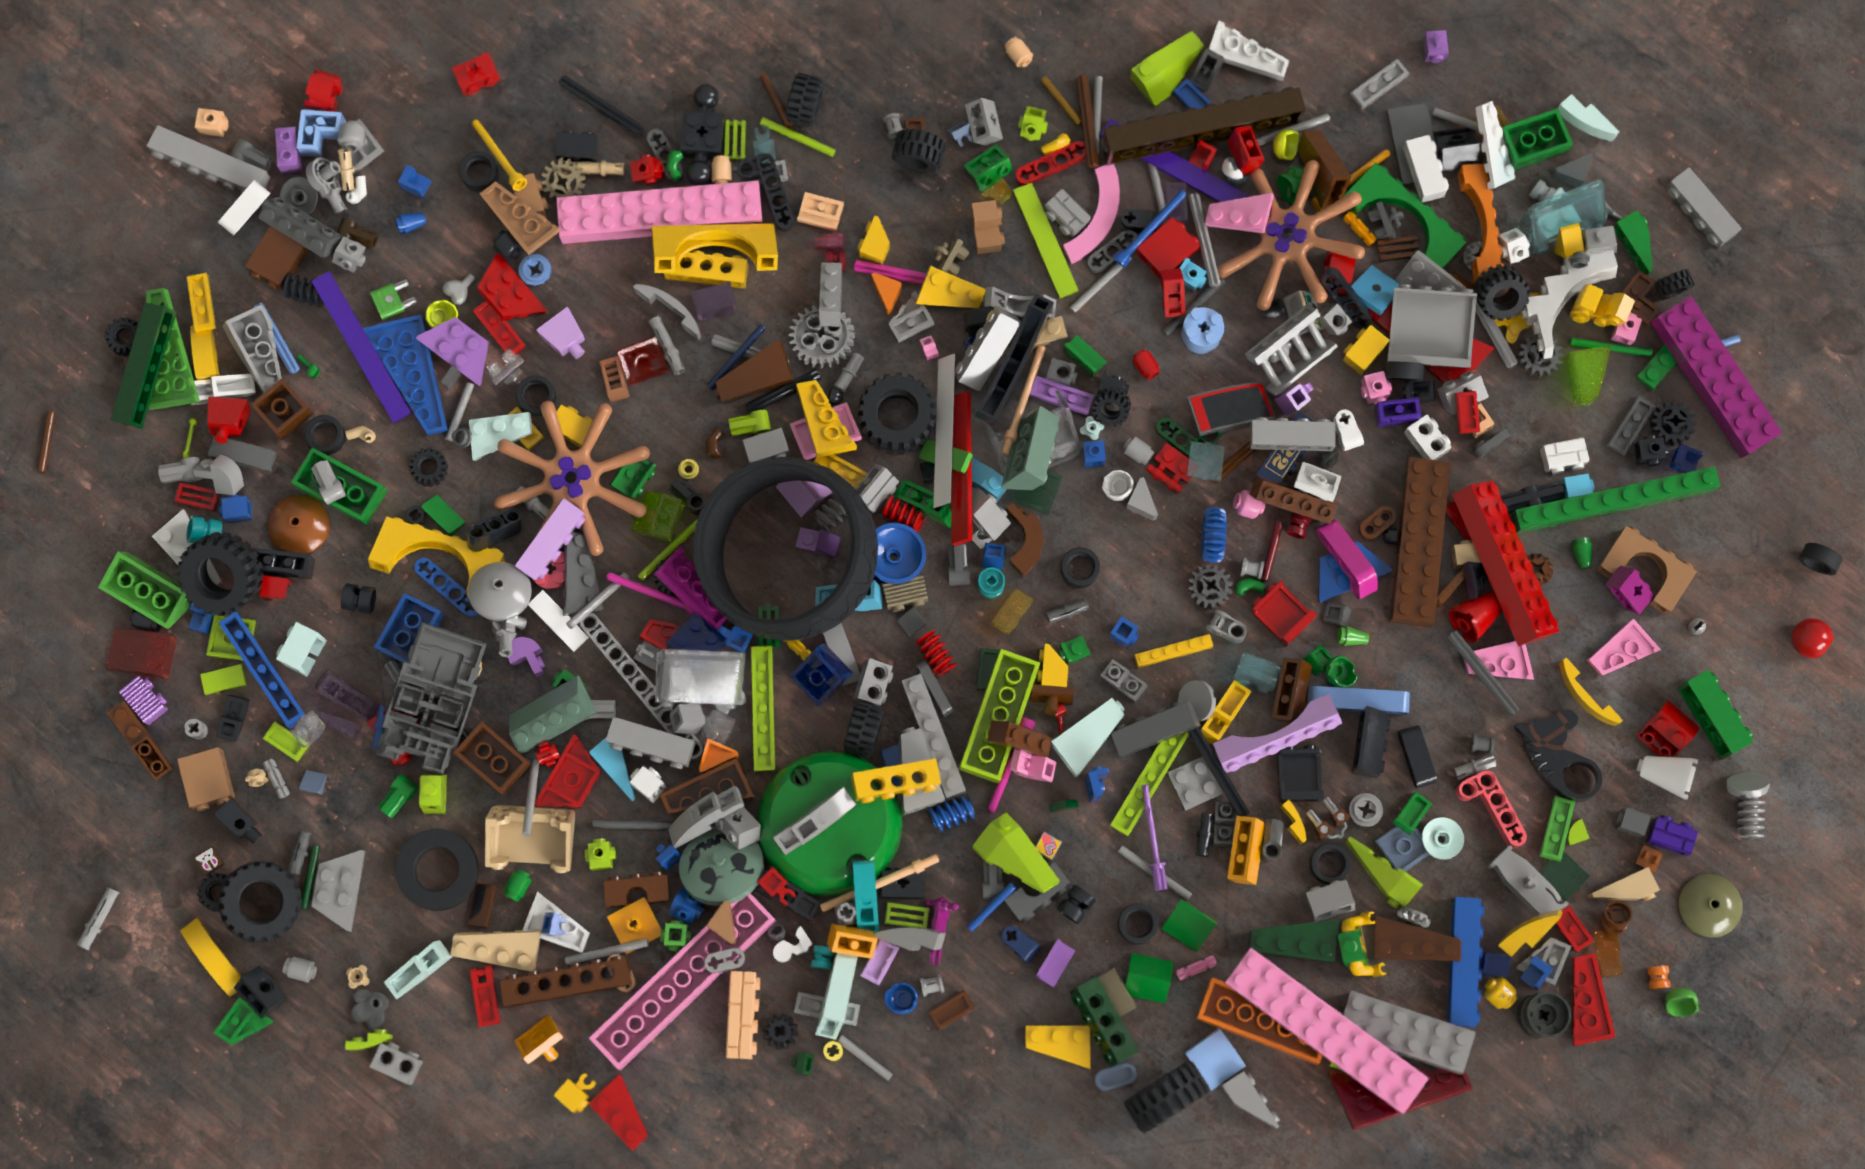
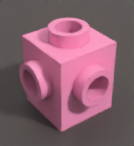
M1384 371L1365 375L1361 380V394L1363 399L1367 400V404L1374 403L1376 405L1377 402L1386 401L1390 396V392H1392L1391 383L1389 380H1386Z

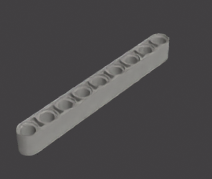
M594 613L588 614L580 622L584 632L665 731L676 735L672 723L663 722L664 715L671 714L673 708ZM594 619L595 625L593 627H585L587 620ZM601 635L608 636V641L604 644L598 643V638ZM613 651H621L619 659L614 660L611 658ZM628 666L634 667V672L631 675L624 674V669ZM640 682L647 683V688L644 691L637 690V685ZM659 698L660 704L657 707H651V699ZM686 734V739L693 740L695 745L700 747L699 753L691 757L692 761H698L703 756L704 748L694 734Z

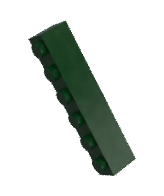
M150 303L144 304L116 403L112 411L111 421L143 429L177 313L176 311Z

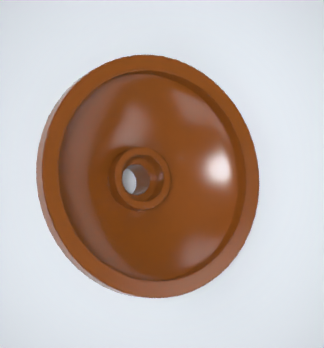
M294 495L283 499L273 508L268 519V534L271 541L279 550L285 552L310 554L324 544L330 531V519L325 507L318 500L306 495ZM295 519H299L297 525H293Z

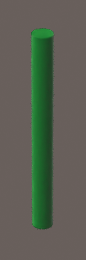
M1573 337L1570 339L1571 346L1651 357L1653 349Z

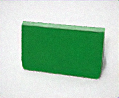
M435 495L421 506L450 536H453L466 524L438 495Z

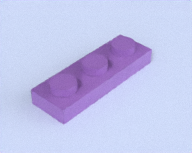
M1036 376L1030 392V397L1088 416L1094 399L1093 394Z

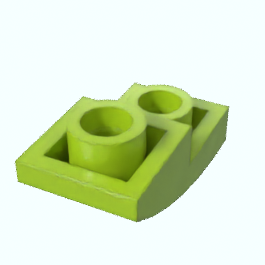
M374 1029V1033H368L367 1042H365V1038L352 1037V1041H346L345 1050L358 1051L380 1046L381 1043L385 1044L391 1041L393 1035L387 1034V1030Z

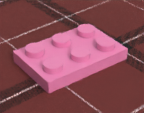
M847 402L832 407L838 414L842 425L848 430L850 438L854 442L861 440V434ZM805 418L790 423V428L803 459L809 460L816 457Z

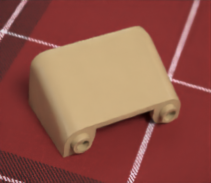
M497 805L490 809L485 823V867L500 870L508 865L509 862L550 864V868L556 873L570 871L575 826L574 810L534 807L531 835L526 837L522 835L526 806Z

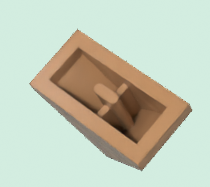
M727 900L717 910L707 924V927L731 945H736L731 904Z

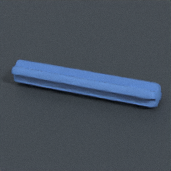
M256 304L253 308L263 305L272 322L276 350L289 373L294 374L298 372L300 368L264 304Z

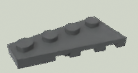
M583 531L572 532L573 538L567 546L564 544L565 570L563 571V579H565V590L563 591V599H565V608L563 609V616L576 615L600 594L592 556ZM602 603L591 613L601 612L603 610Z

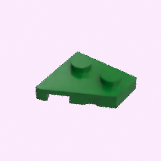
M239 997L214 1033L230 1045H234L272 1024L274 1020L268 1016L260 1019L246 1001Z

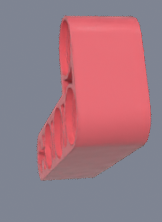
M1483 771L1463 781L1456 787V796L1461 801H1469L1480 796L1507 846L1511 845L1513 848H1517L1525 843L1527 839L1526 832L1494 773ZM1482 776L1489 779V786L1481 784L1480 779ZM1464 785L1471 789L1470 796L1462 792ZM1491 795H1496L1499 798V805H1494L1491 802ZM1501 814L1508 815L1510 819L1509 824H1504L1501 821ZM1514 826L1513 829H1511V830H1509V831L1506 830V829H1508L1509 827ZM1518 835L1519 839L1513 841L1511 837Z

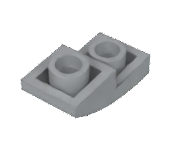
M1113 659L1100 675L1105 681L1135 703L1148 687L1145 682L1131 674L1127 668Z

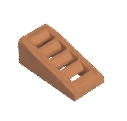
M616 356L599 361L610 402L629 398L630 395L620 357ZM617 365V368L606 370L608 367ZM619 373V375L608 377L610 375ZM621 381V383H617V384H614V385H610L611 383H615V382Z

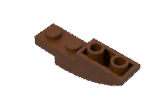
M125 700L107 712L154 781L173 769L146 726Z

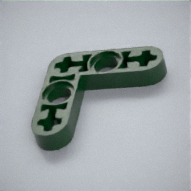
M1161 418L1156 424V433L1187 458L1197 463L1202 462L1227 432H1214L1216 439L1213 442H1208L1205 440L1204 435L1195 438L1169 418ZM1166 423L1169 424V428H1168V429H1169L1171 432H1173L1174 429L1177 430V431L1174 433L1172 439L1169 437V436L1171 435V433H1170L1168 430H1165L1164 432L1161 431V428H1162L1161 424H1162V425H1166ZM1178 435H1183L1186 437L1187 443L1179 445L1175 438ZM1201 444H1203L1202 456L1197 455L1195 457L1193 449L1198 450Z

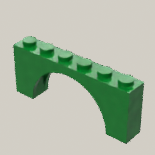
M1375 163L1344 195L1346 196L1351 192L1360 193L1362 197L1361 203L1349 209L1355 215L1381 201L1383 204L1399 206L1409 211L1423 228L1426 239L1424 255L1442 269L1453 260L1466 244L1464 237L1459 232H1454L1446 220L1438 218L1431 207L1422 204L1415 193L1406 190L1403 183L1389 175L1388 170L1382 165L1379 166Z

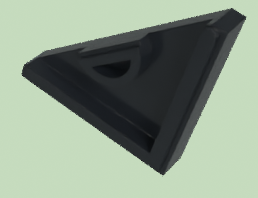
M1468 561L1463 563L1469 600H1474L1478 598V592L1483 588L1488 577L1482 563Z

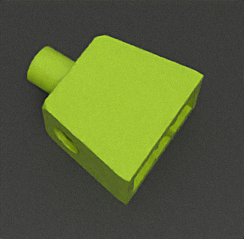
M421 775L419 805L425 815H446L447 775Z

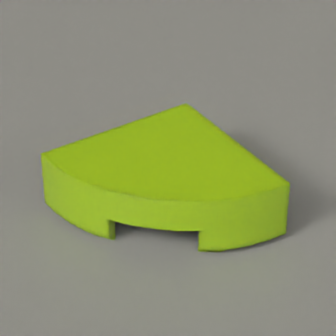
M1582 819L1576 821L1571 826L1567 836L1568 846L1590 839Z

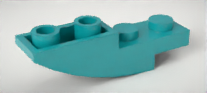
M874 860L853 862L857 927L870 930L875 934L879 932Z

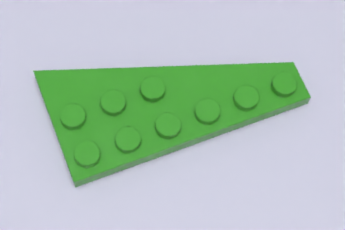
M160 288L146 291V303L163 306L174 311L167 289ZM176 316L148 410L200 402Z

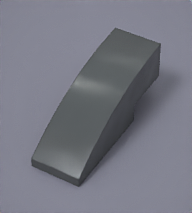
M215 436L208 452V456L214 459L219 455H224L232 459L238 466L269 472L272 470L277 452L231 439H228L227 443L221 444L215 441Z

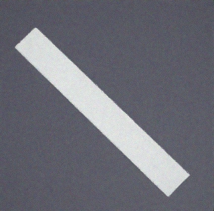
M955 353L938 359L933 508L951 503Z

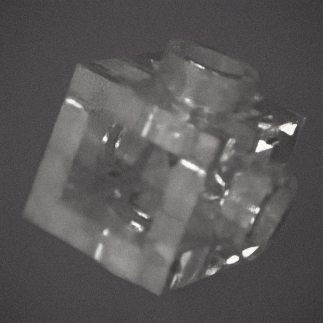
M713 709L709 716L705 715V724L703 725L701 736L725 745L731 736L736 719Z

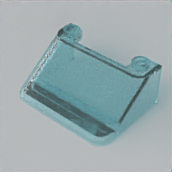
M1603 180L1593 181L1529 207L1518 224V229L1529 241V253L1537 252V254H1541L1549 250V243L1557 240L1559 228L1575 223L1580 224L1581 231L1588 228L1604 227L1606 224V207Z

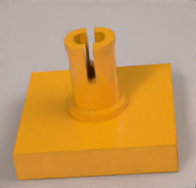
M645 897L607 916L620 944L647 938L650 943L661 936V927ZM635 950L627 951L625 953L626 955H628Z
M548 1014L514 1041L523 1059L529 1064L541 1054L549 1062L555 1060L558 1052L554 1049L553 1045L563 1037L554 1020Z

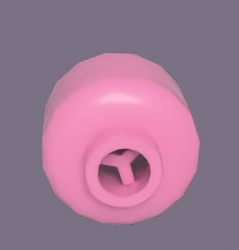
M1242 490L1236 494L1233 508L1238 515L1255 519L1259 514L1263 513L1265 503L1249 495V490Z

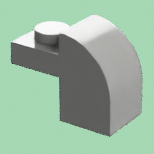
M219 455L214 461L211 459L203 460L193 469L194 477L213 479L216 494L235 495L244 486L242 473L238 465L224 455Z

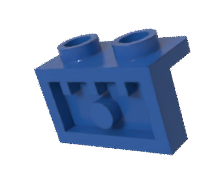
M1103 766L1091 768V771L1085 776L1084 781L1090 803L1099 801L1103 796L1105 787L1102 778L1108 775L1110 772L1109 768L1103 769Z

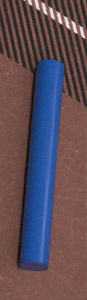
M1010 882L967 925V928L973 932L1016 889V886Z

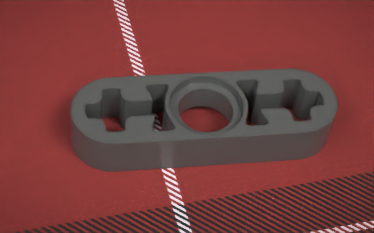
M653 129L648 133V144L657 159H660L662 152L670 153L673 150L663 131ZM654 136L660 139L662 147L659 148L656 141H653ZM660 159L667 180L671 183H679L684 177L680 162L678 161L677 168L682 177L673 181L665 167L666 161Z
M1125 230L1090 255L1087 262L1088 270L1098 274L1116 261L1113 257L1107 254V249L1115 247L1118 251H1121L1122 248L1125 250L1130 244L1126 242L1121 248L1120 245L1124 242L1125 236L1127 238L1132 237L1133 241L1137 234L1132 230ZM1101 253H1103L1105 259L1100 262V267L1097 265L1093 267V260L1097 262L1102 259Z
M924 660L916 664L919 674H922L925 685L943 717L945 718L954 713L927 662Z

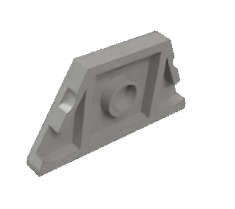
M364 850L321 863L318 866L312 907L348 932H352L366 852Z

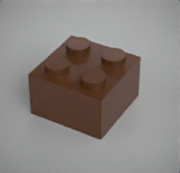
M283 378L250 404L281 440L313 415L312 411Z

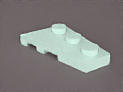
M525 412L469 420V427L472 433V460L477 461L481 457L497 451V445L502 439H507L514 443L532 434L531 413Z

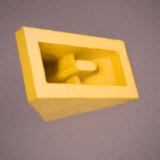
M1579 223L1559 228L1554 248L1555 254L1567 259L1575 252H1585Z

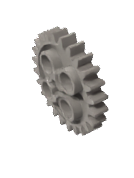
M812 305V311L805 308V315L798 313L799 320L793 319L795 326H790V332H792L789 334V340H792L789 342L790 347H793V354H798V360L804 358L805 365L811 361L813 367L817 363H820L821 368L824 367V363L831 367L832 361L839 364V357L846 359L844 352L851 353L849 346H854V341L852 340L855 338V333L852 332L854 331V326L850 325L851 319L846 318L845 312L841 313L840 326H820L819 309H816L814 305ZM812 323H819L817 327L810 326ZM833 327L839 328L837 331H830ZM807 341L814 342L812 345H805ZM828 345L834 346L832 349L829 350L824 349Z

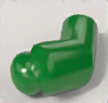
M672 150L668 154L665 164L673 181L682 177L677 168L678 161H681L683 158V154L679 150Z

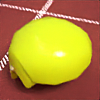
M1282 130L1276 135L1273 141V151L1277 158L1282 160L1294 159L1298 150V132Z
M447 300L431 303L425 313V319L431 328L455 317L458 318V311L455 305Z

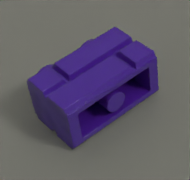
M1418 397L1377 402L1374 407L1377 427L1407 424V422L1411 424L1421 419Z
M1665 815L1654 818L1646 842L1686 857L1691 855L1698 835V831L1693 829V825L1685 822L1680 824L1672 822L1673 818Z

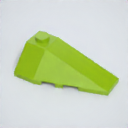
M1191 31L1147 57L1131 69L1130 79L1155 108L1172 95V92L1183 79L1185 73L1194 63L1205 45Z
M1007 813L992 821L972 846L985 862L991 865L995 864L1001 867L1003 872L1011 873L1021 878L1023 883L1041 893H1045L1060 882L1022 828Z
M1351 836L1346 839L1345 843L1384 897L1388 899L1387 903L1396 909L1406 907L1423 884L1400 868L1394 870L1391 868L1392 865L1385 858L1374 857V852Z

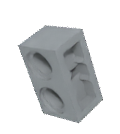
M871 658L864 660L853 700L874 706H881V703L884 704L887 698V692L885 691L887 684H890L893 678V672H891L893 666ZM875 668L881 671L880 679L874 676ZM869 688L875 691L874 699L868 696Z
M389 1041L387 1045L381 1043L370 1067L408 1085H412L423 1061L418 1059L419 1055L409 1050L406 1053L399 1051L400 1046ZM386 1052H390L393 1056L392 1061L388 1064H385L383 1061V1056ZM409 1060L412 1068L409 1072L405 1073L402 1065L405 1061Z

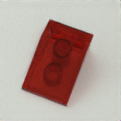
M115 628L106 669L168 680L177 639L168 634Z

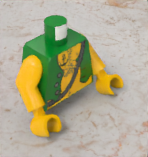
M1373 911L1363 912L1359 916L1345 919L1341 923V930L1338 932L1343 963L1355 976L1372 975L1374 978L1386 975L1380 968L1385 966L1384 963L1373 966L1369 965L1362 933V925L1374 924L1376 922L1375 920H1370V915L1374 913Z

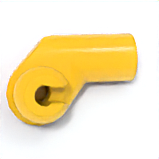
M1064 133L1060 134L1058 139L1041 147L1043 153L1048 155L1069 145V136Z

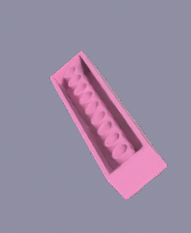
M759 181L557 198L558 225L561 230L559 237L562 244L652 236V226L763 224Z
M751 894L731 904L736 945H731L706 926L589 1038L618 1070H622L723 973H711L706 969L705 959L708 955L732 948H738L744 953L776 922L771 914ZM734 952L732 953L733 956L731 958H727L726 961H735L741 955H737V953ZM713 957L709 966L717 969V965L724 963V960L718 961Z
M1252 948L1248 949L1225 981L1227 986L1402 1114L1405 1113L1429 1079Z

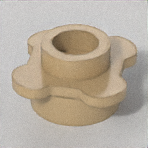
M254 769L247 773L245 781L249 782V786L259 787L268 782L269 778L265 777L266 773H264V770Z
M360 965L359 968L347 969L346 975L348 976L350 988L355 989L359 985L367 986L369 984L366 966Z

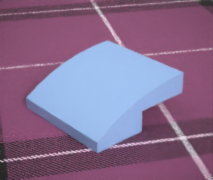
M1220 1028L1184 1052L1187 1058L1194 1062L1211 1091L1246 1066Z

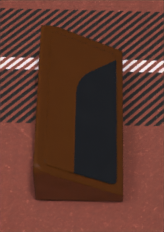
M476 883L468 925L489 928L497 891L496 885Z

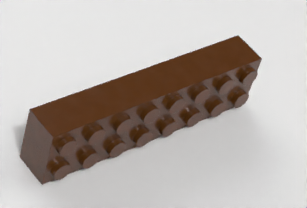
M1409 457L1405 463L1389 620L1391 623L1430 628L1435 623L1451 462Z

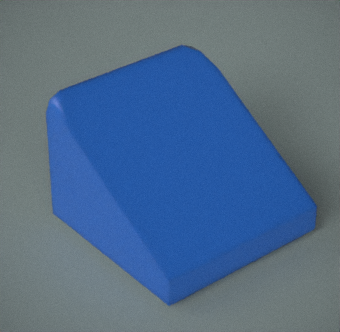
M985 542L982 567H994L1002 570L1006 545Z

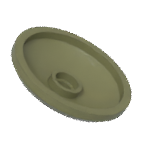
M1703 874L1691 879L1682 888L1678 899V910L1682 921L1692 932L1702 937L1715 938L1728 934L1737 926L1742 915V900L1738 890L1729 880L1715 874ZM1712 901L1717 903V908L1711 906Z

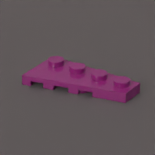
M680 546L654 574L715 632L727 618L713 606L706 596L699 577L694 570V564L692 561L687 560L683 554L685 551Z

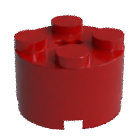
M314 69L315 73L311 74L306 89L309 101H304L305 108L315 111L336 112L338 102H335L336 96L341 95L343 90L340 76Z

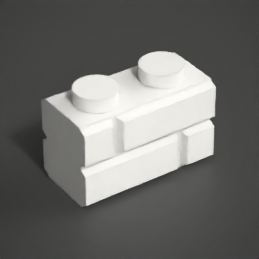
M1584 438L1543 445L1540 449L1545 472L1552 471V474L1563 473L1564 469L1572 468L1573 471L1580 470L1589 462Z

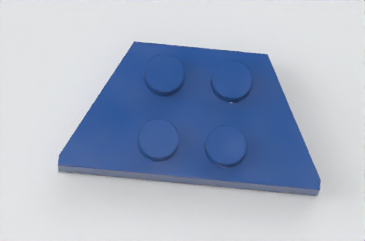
M1358 541L1355 542L1374 568L1377 579L1392 572V569ZM1327 554L1320 557L1319 604L1351 590L1350 579L1333 556Z

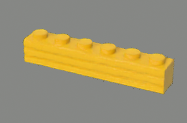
M1210 634L1141 652L1135 654L1134 658L1139 669L1213 648Z

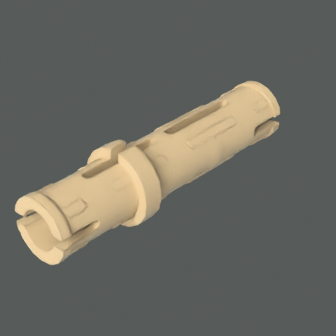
M607 161L578 162L576 167L577 169L583 168L581 174H597L602 177H606V175L624 176L625 174L624 163H607Z

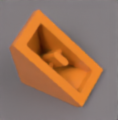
M872 273L871 279L887 315H891L902 290V282L878 273Z

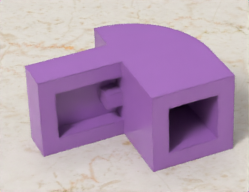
M527 637L513 639V654L508 657L511 665L514 667L528 660L536 677L544 675L542 670L545 667L544 662L540 656L536 657V655L543 652L540 646L534 640Z

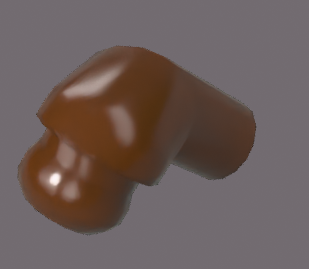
M718 428L706 440L707 454L712 456L713 459H717L721 455V450L718 449V442L724 433Z

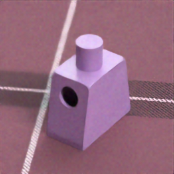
M568 307L537 329L538 335L561 356H565L570 352L575 359H578L585 353L579 345L585 338Z

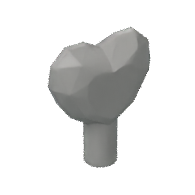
M469 274L462 281H448L443 285V292L451 296L454 304L461 305L467 298V287L476 279L472 274Z

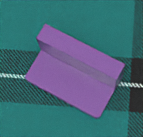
M1057 939L1035 976L1053 988L1075 952L1074 949L1062 943L1060 939Z

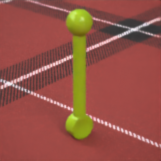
M195 418L189 419L190 428L185 451L183 452V459L189 457L193 429L197 424Z

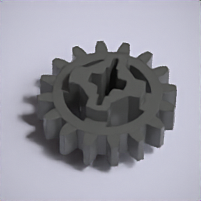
M1532 334L1530 339L1526 338L1523 341L1524 344H1521L1519 347L1521 352L1517 354V357L1522 358L1519 365L1524 364L1523 371L1525 372L1529 369L1531 371L1530 376L1537 373L1538 378H1541L1544 373L1548 377L1551 372L1555 373L1557 367L1562 364L1558 360L1563 357V354L1559 353L1562 346H1556L1555 344L1558 340H1553L1552 358L1544 359L1542 354V358L1538 361L1540 352L1538 347L1533 344H1537V339L1539 338Z
M1206 564L1205 570L1201 566L1198 567V573H1192L1194 579H1189L1188 581L1192 585L1188 588V592H1193L1190 599L1196 598L1197 606L1203 603V609L1210 605L1211 609L1214 610L1215 604L1222 607V600L1228 602L1229 597L1227 595H1231L1233 592L1231 589H1228L1233 586V582L1227 581L1230 578V574L1224 575V568L1218 571L1217 565L1210 569L1209 564ZM1206 574H1213L1214 576H1212V577H1206L1205 575H1206ZM1220 580H1222V582H1223L1224 591H1223V589L1220 587V584H1219ZM1197 583H1198V585L1201 587V593H1200V594L1198 593V590H1197ZM1212 583L1214 585L1213 589L1207 590V586ZM1207 597H1215L1216 599H1214V600H1208V599H1206V598H1207Z

